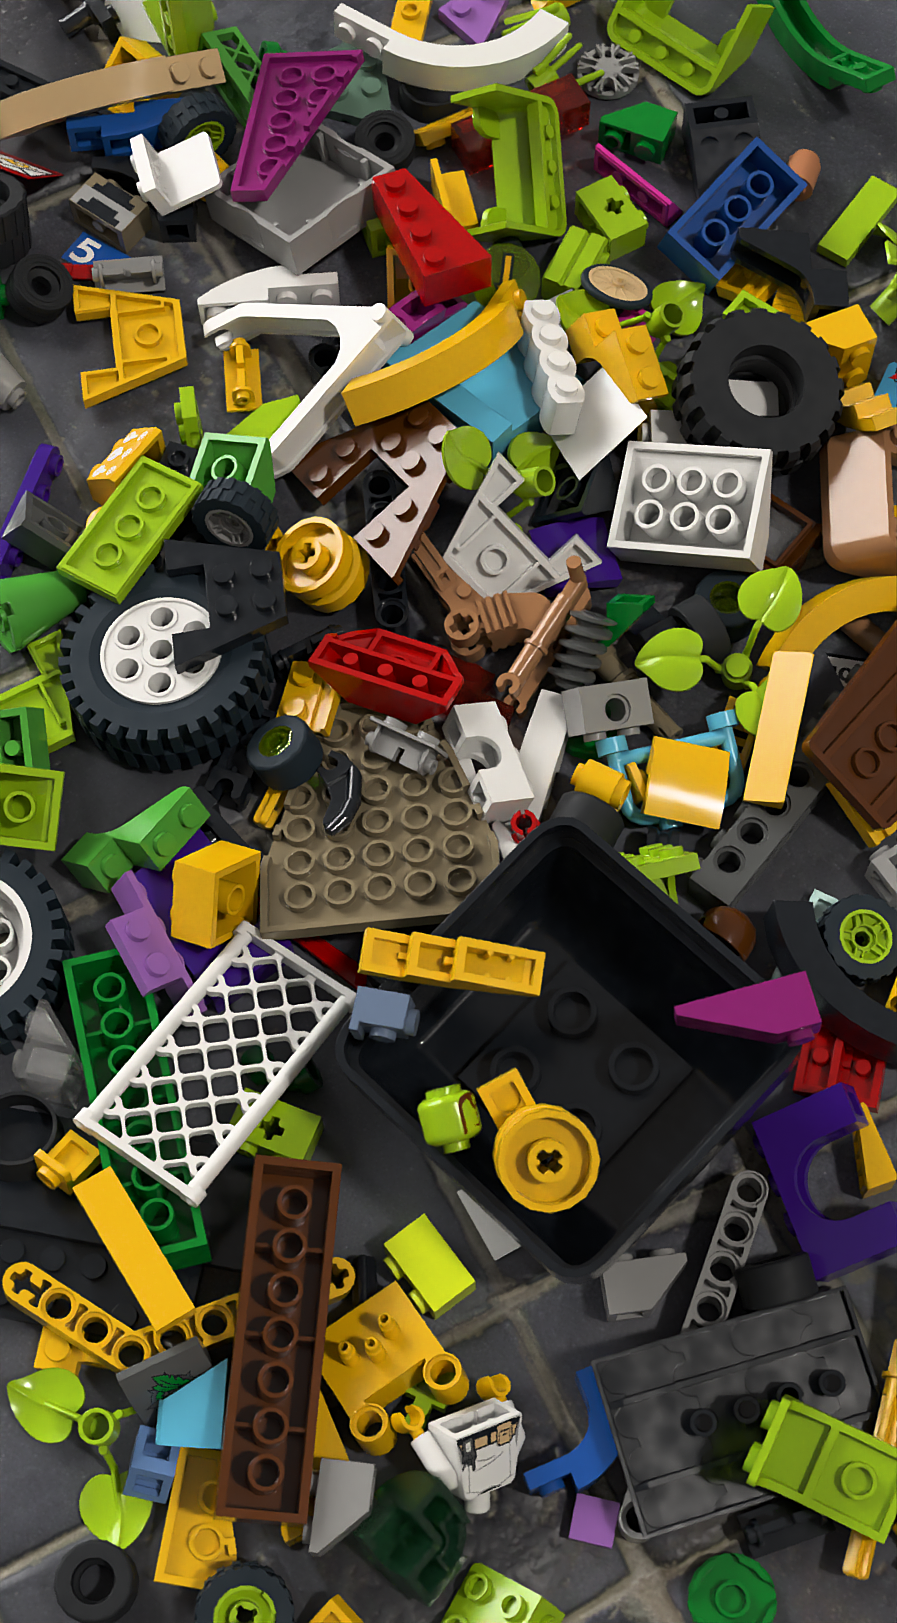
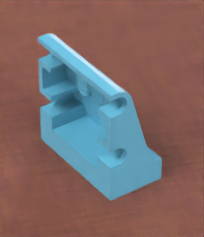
M477 301L471 302L466 308L452 315L409 346H400L384 364L383 368L408 359L449 338L472 322L485 307ZM517 343L499 359L474 376L428 399L456 428L472 426L481 430L486 435L492 451L491 461L487 468H490L498 451L509 462L507 450L511 440L516 435L524 432L542 433L544 431L539 420L541 408L532 397L531 389L533 382L525 373V357L520 352ZM575 374V377L581 382L583 386L586 383V381L577 374Z

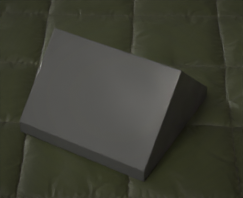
M26 490L1 538L53 571H57V565L86 527Z

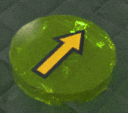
M512 243L495 244L486 249L492 256L491 287L473 292L477 301L486 307L501 283L515 279L518 288L525 292L527 300H534L541 285L540 269L534 257L523 247Z

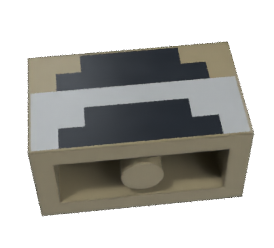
M94 173L69 198L74 222L126 254L153 227L149 212L150 208L147 202L138 195L133 196L126 192L114 180H107L97 173Z

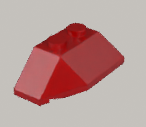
M380 628L351 631L341 635H337V633L325 634L308 660L309 667L347 702L413 724H418L446 712L464 684V678L458 671L447 649Z

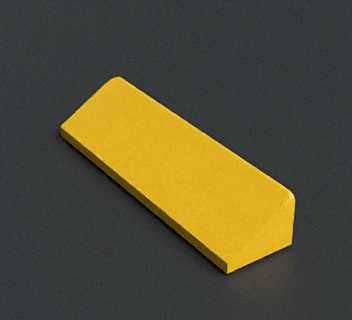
M773 652L743 797L744 802L782 809L784 805L814 659L813 653Z

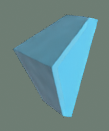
M228 1358L167 1398L159 1399L155 1445L221 1449L230 1374Z

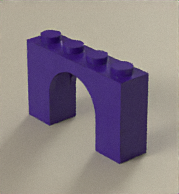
M200 828L162 871L143 867L134 873L138 882L145 887L147 899L156 915L164 922L166 934L175 950L183 957L185 968L194 983L228 944L225 943L209 949L171 937L172 920L170 918V910L173 902L172 871L174 869V862L212 844ZM259 921V922L256 923L254 926H255L256 928H258V930L260 931V921ZM289 939L275 940L294 953L293 945ZM252 942L247 946L250 955L254 958L272 956ZM275 964L254 966V980L257 983H262L278 971ZM230 966L222 975L226 985L229 987L244 986L250 983L249 971L244 967ZM246 993L230 995L228 997L229 1006ZM205 995L204 1003L206 1006L211 1004L218 1014L225 1009L222 997Z
M842 1082L837 1083L752 1122L756 1135H753V1143L762 1158H766L771 1173L768 1174L770 1186L775 1195L782 1198L787 1211L783 1215L785 1224L791 1235L797 1236L802 1251L809 1254L816 1281H832L897 1253V1202L888 1201L854 1217L835 1221L825 1216L816 1207L809 1193L808 1172L811 1162L819 1150L830 1142L869 1125L853 1086Z

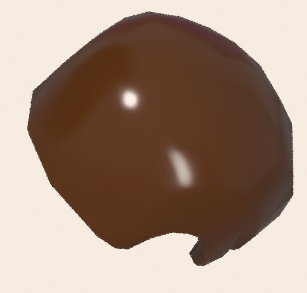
M717 906L708 909L698 920L703 927L742 961H746L756 944V929L747 915L737 908Z

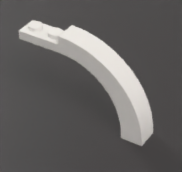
M343 3L334 10V36L344 43L363 50L371 57L381 60L383 74L413 86L441 91L465 92L493 83L507 85L524 79L533 73L532 69L542 62L556 44L568 33L569 28L568 22L540 9L522 27L501 38L472 45H440L403 35ZM567 44L561 50V52L554 58V60L566 49Z

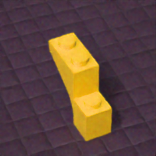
M615 308L584 313L565 331L576 364L598 361L630 403L662 398L669 394L646 324L621 329Z

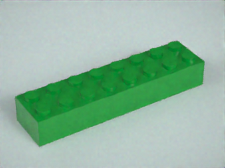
M117 948L62 961L90 1105L160 1024L154 993L142 997ZM155 1055L146 1065L149 1075L153 1078L172 1075L168 1057ZM173 1083L156 1085L151 1089L152 1099L156 1105L177 1102ZM129 1085L120 1096L123 1107L126 1109L142 1108L149 1104L148 1091L142 1087L134 1088ZM179 1111L160 1112L155 1116L156 1128L161 1133L178 1131L183 1127ZM149 1115L132 1116L125 1120L126 1133L130 1137L149 1135L153 1131L152 1120ZM101 1118L98 1124L117 1137H122L120 1120ZM182 1138L162 1140L159 1143L160 1157L163 1160L181 1159L187 1155L186 1144ZM97 1139L103 1170L111 1166L172 1270L212 1261L200 1204L197 1208L192 1207L183 1201L180 1196ZM147 1142L131 1145V1147L153 1162L156 1160V1150L153 1143ZM186 1166L165 1169L186 1185L193 1179Z

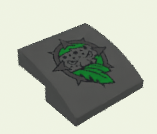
M195 1336L116 1373V1377L123 1392L143 1423L148 1427L157 1428L159 1399L167 1398L213 1368L214 1365L208 1349Z

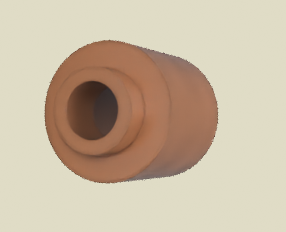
M800 149L791 155L787 162V165L808 184L795 201H805L811 197L821 171L818 155L811 150Z

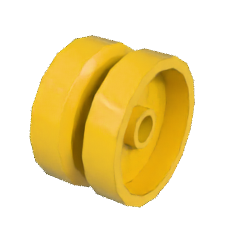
M314 516L300 520L287 530L278 542L275 550L281 556L285 589L315 611L331 613L342 610L354 602L365 588L370 574V559L367 552L355 539L328 518Z
M543 1103L522 1107L508 1117L496 1134L492 1154L496 1174L512 1198L530 1210L547 1213L570 1209L584 1199L597 1180L600 1163L596 1140L586 1125L562 1107ZM541 1150L547 1153L552 1152V1158L548 1163L541 1164V1161L537 1158Z

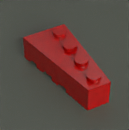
M406 168L372 177L373 209L424 307L491 287L492 256Z

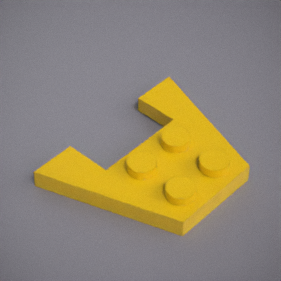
M73 285L74 312L77 321L111 317L116 368L81 372L83 402L86 409L188 366L179 299Z

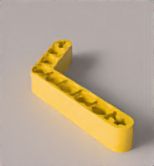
M333 1257L332 1272L335 1277L343 1276L344 1279L339 1289H336V1286L330 1283L328 1305L344 1299L354 1285V1268L344 1258ZM18 1262L11 1265L3 1276L2 1286L5 1296L14 1307L115 1373L129 1368L119 1360V1353L127 1346H136L141 1349L144 1354L143 1361L165 1351L166 1349L162 1346L160 1338L167 1331L175 1330L180 1332L185 1341L197 1336L208 1351L231 1343L234 1339L239 1292L195 1308V1314L162 1334L157 1335L152 1325L136 1331L132 1330L28 1262ZM27 1276L30 1277L32 1289L42 1295L38 1307L33 1306L37 1303L36 1297L28 1290L23 1289L19 1294L16 1293L13 1282L15 1279L24 1281ZM55 1299H64L71 1304L70 1313L62 1319H54L46 1312L48 1305ZM210 1315L221 1317L225 1322V1331L216 1336L207 1334L203 1330L201 1323L204 1318ZM92 1322L103 1324L107 1328V1336L98 1343L88 1342L82 1334L88 1324Z

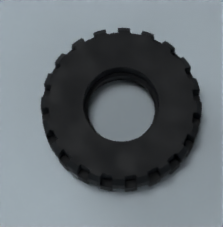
M752 308L748 313L741 309L729 312L725 319L716 318L707 324L704 331L699 332L689 346L676 370L677 376L672 384L671 395L676 399L672 406L673 414L676 421H681L682 427L679 431L686 442L690 441L693 445L771 449L773 452L772 479H775L780 472L782 475H789L797 471L803 463H808L835 430V424L840 419L843 411V403L840 399L845 394L844 382L842 378H838V373L841 369L835 356L831 357L828 352L829 346L821 336L818 338L811 332L812 328L803 321L799 323L791 319L789 314L777 311L776 314L769 313L768 309ZM737 372H753L769 379L776 385L784 398L786 415L767 418L754 415L744 409L736 401L730 390L728 376Z

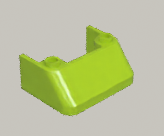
M146 0L142 2V6L168 56L197 52L201 33L213 31L214 22L218 21L217 12L211 0Z
M618 0L608 20L607 33L612 42L620 45L621 48L628 52L631 51L638 59L695 95H709L717 90L750 57L775 8L769 4H747L736 28L727 31L717 46L668 15L674 0Z
M498 83L451 95V103L473 108L472 123L475 130L483 138L492 140L497 207L486 209L483 212L480 227L467 229V231L475 240L494 243L507 236H515L520 241L551 239L562 236L567 228L559 113L553 99L549 96Z

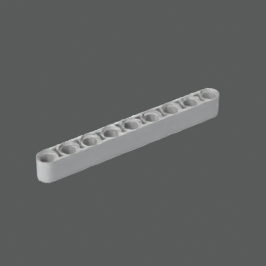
M746 1170L740 1172L734 1177L730 1185L680 1334L727 1320L738 1287L734 1271L745 1266L768 1197V1183L756 1171ZM741 1186H750L757 1192L758 1199L754 1202H746L739 1197L737 1189ZM730 1224L740 1226L745 1232V1239L738 1242L730 1240L724 1233V1227ZM717 1263L725 1264L730 1268L733 1276L728 1281H719L711 1274L710 1267ZM702 1303H711L717 1308L719 1318L712 1322L701 1319L697 1313V1306ZM627 1488L618 1514V1530L622 1537L630 1543H644L649 1539L644 1540L642 1532L632 1531L626 1523V1514L634 1510L631 1495Z

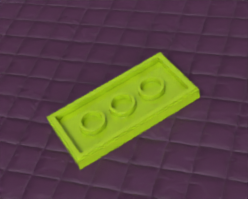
M141 455L57 565L56 569L60 575L120 605L164 547V539L169 540L193 508L203 490V485Z

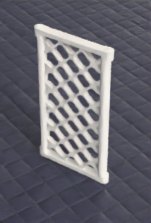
M244 920L233 931L234 937L94 1102L88 1108L83 1107L73 1119L78 1128L101 1141L180 1196L183 1201L194 1208H197L207 1196L205 1190L344 1016L348 1012L352 1013L356 997L354 991L335 981L275 940L262 939L258 928ZM252 942L272 956L254 958L250 955L247 946ZM275 964L279 979L274 982L257 983L254 980L253 967L256 965ZM281 964H286L304 976V978L285 979ZM230 966L244 967L249 971L250 983L244 986L229 987L226 985L222 975ZM316 984L336 997L335 1003L317 1000L314 985ZM306 985L310 988L312 998L310 1003L290 1005L286 996V989L288 987ZM271 989L281 991L283 999L281 1007L269 1009L259 1007L257 999L259 991ZM250 993L253 996L255 1007L252 1011L239 1013L230 1011L228 1002L230 995ZM205 995L222 997L226 1012L222 1015L205 1017L201 1015L198 1004ZM311 1011L314 1013L318 1024L310 1033L295 1031L291 1025L290 1015L296 1012ZM283 1015L286 1018L288 1031L282 1034L266 1035L262 1029L261 1019L266 1016ZM254 1019L257 1021L259 1035L252 1038L237 1039L233 1034L232 1023L236 1020ZM221 1022L228 1025L229 1040L215 1043L205 1041L203 1033L205 1025ZM181 1024L187 1027L195 1026L199 1029L201 1042L198 1045L178 1047L172 1034ZM287 1041L290 1043L294 1053L286 1063L280 1061L272 1062L267 1058L266 1044ZM258 1045L262 1049L263 1062L242 1066L238 1063L236 1049L242 1046ZM231 1050L234 1061L232 1067L213 1070L208 1066L207 1053L209 1051ZM200 1053L203 1056L205 1068L201 1072L183 1074L179 1071L177 1058L183 1054ZM155 1055L171 1057L174 1061L175 1073L171 1076L153 1078L149 1075L146 1065ZM257 1071L265 1073L269 1085L261 1094L243 1091L240 1078L242 1074ZM228 1075L236 1078L238 1086L236 1094L221 1097L213 1094L211 1086L213 1078ZM199 1079L205 1080L209 1094L207 1098L186 1101L183 1098L181 1088L183 1082ZM175 1084L179 1095V1100L176 1103L156 1105L153 1102L151 1089L154 1086ZM129 1085L134 1088L142 1087L148 1091L149 1104L142 1108L126 1109L123 1107L120 1096ZM232 1102L240 1104L244 1116L236 1126L217 1122L215 1112L217 1105ZM203 1106L211 1109L213 1123L210 1126L189 1128L187 1126L185 1116L187 1109ZM167 1111H179L182 1116V1129L164 1133L159 1132L156 1128V1114ZM149 1115L153 1128L151 1134L136 1137L127 1135L125 1120L128 1117ZM102 1117L120 1120L123 1133L121 1138L98 1124ZM212 1134L219 1147L210 1158L194 1156L191 1154L189 1139L192 1136ZM182 1138L186 1144L187 1155L181 1159L163 1160L160 1157L159 1143L162 1140ZM147 1142L153 1143L156 1150V1160L153 1162L131 1147V1145ZM186 1166L193 1179L186 1185L165 1169Z

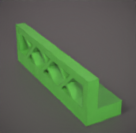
M236 26L201 33L198 51L218 48L226 82L215 87L245 129L255 92L252 88V83L257 84L262 62ZM233 40L237 49L222 45L221 42ZM236 62L251 66L252 72L239 68Z

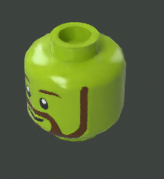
M460 1084L425 1092L426 1099L419 1103L417 1111L426 1143L431 1146H443L444 1154L470 1148L469 1139L478 1135L482 1129L473 1093L461 1090Z

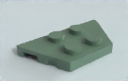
M343 42L328 51L360 49ZM363 51L364 63L325 118L339 122L347 121L351 125L358 126L365 116L374 111L391 110L387 77L382 73L381 60L373 58Z

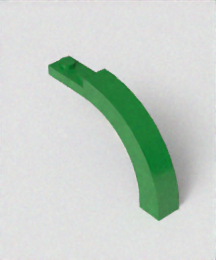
M756 0L758 4H769L775 8L767 22L770 29L789 57L818 84L829 90L844 84L862 90L863 93H875L880 91L883 85L896 80L894 66L855 52L831 36L816 18L806 0Z

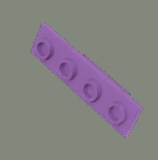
M132 870L127 871L111 888L124 915L111 919L105 925V928L142 997L165 988L175 1006L194 983L185 968L183 957L175 950L166 934L164 922L156 915L147 899L145 887L138 882ZM204 998L198 1004L201 1015L208 1010L204 1003Z

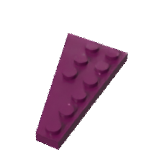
M363 50L265 53L263 55L230 189L233 202L268 201L364 63Z

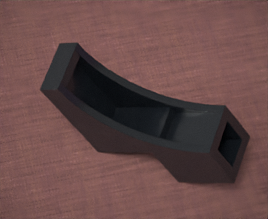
M109 155L92 157L91 168L93 174L97 173L107 180L112 179L126 192L133 196H140L136 185L140 179L131 164L130 156ZM150 201L147 202L150 211L159 223L163 243L197 242L198 207L196 201L164 216L158 212Z

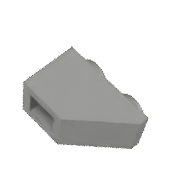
M663 1248L651 1251L649 1253L650 1257L633 1259L632 1254H622L607 1271L600 1275L607 1323L650 1317L683 1272L687 1263L686 1252L675 1254L673 1248Z
M321 1458L320 1470L312 1469L310 1497H316L314 1515H308L307 1525L303 1527L302 1537L303 1544H310L309 1553L312 1556L322 1557L371 1516L377 1473L375 1464Z

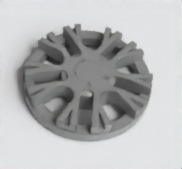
M605 43L601 44V46L598 44L595 49L588 53L585 51L578 62L577 79L583 77L582 73H593L600 69L605 72L603 76L580 86L587 94L595 98L604 100L621 98L629 94L638 83L639 64L636 62V56L631 51L628 53L620 49L618 44L614 46L611 43V47H605ZM605 55H611V58H605ZM634 73L633 78L626 76L624 74ZM603 86H613L614 91H603Z

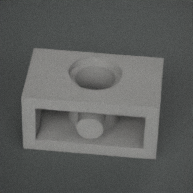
M647 677L561 691L568 737L583 735L584 742L606 739V731L617 730V736H630L641 734L640 726L654 724ZM606 703L611 709L610 719L605 713Z

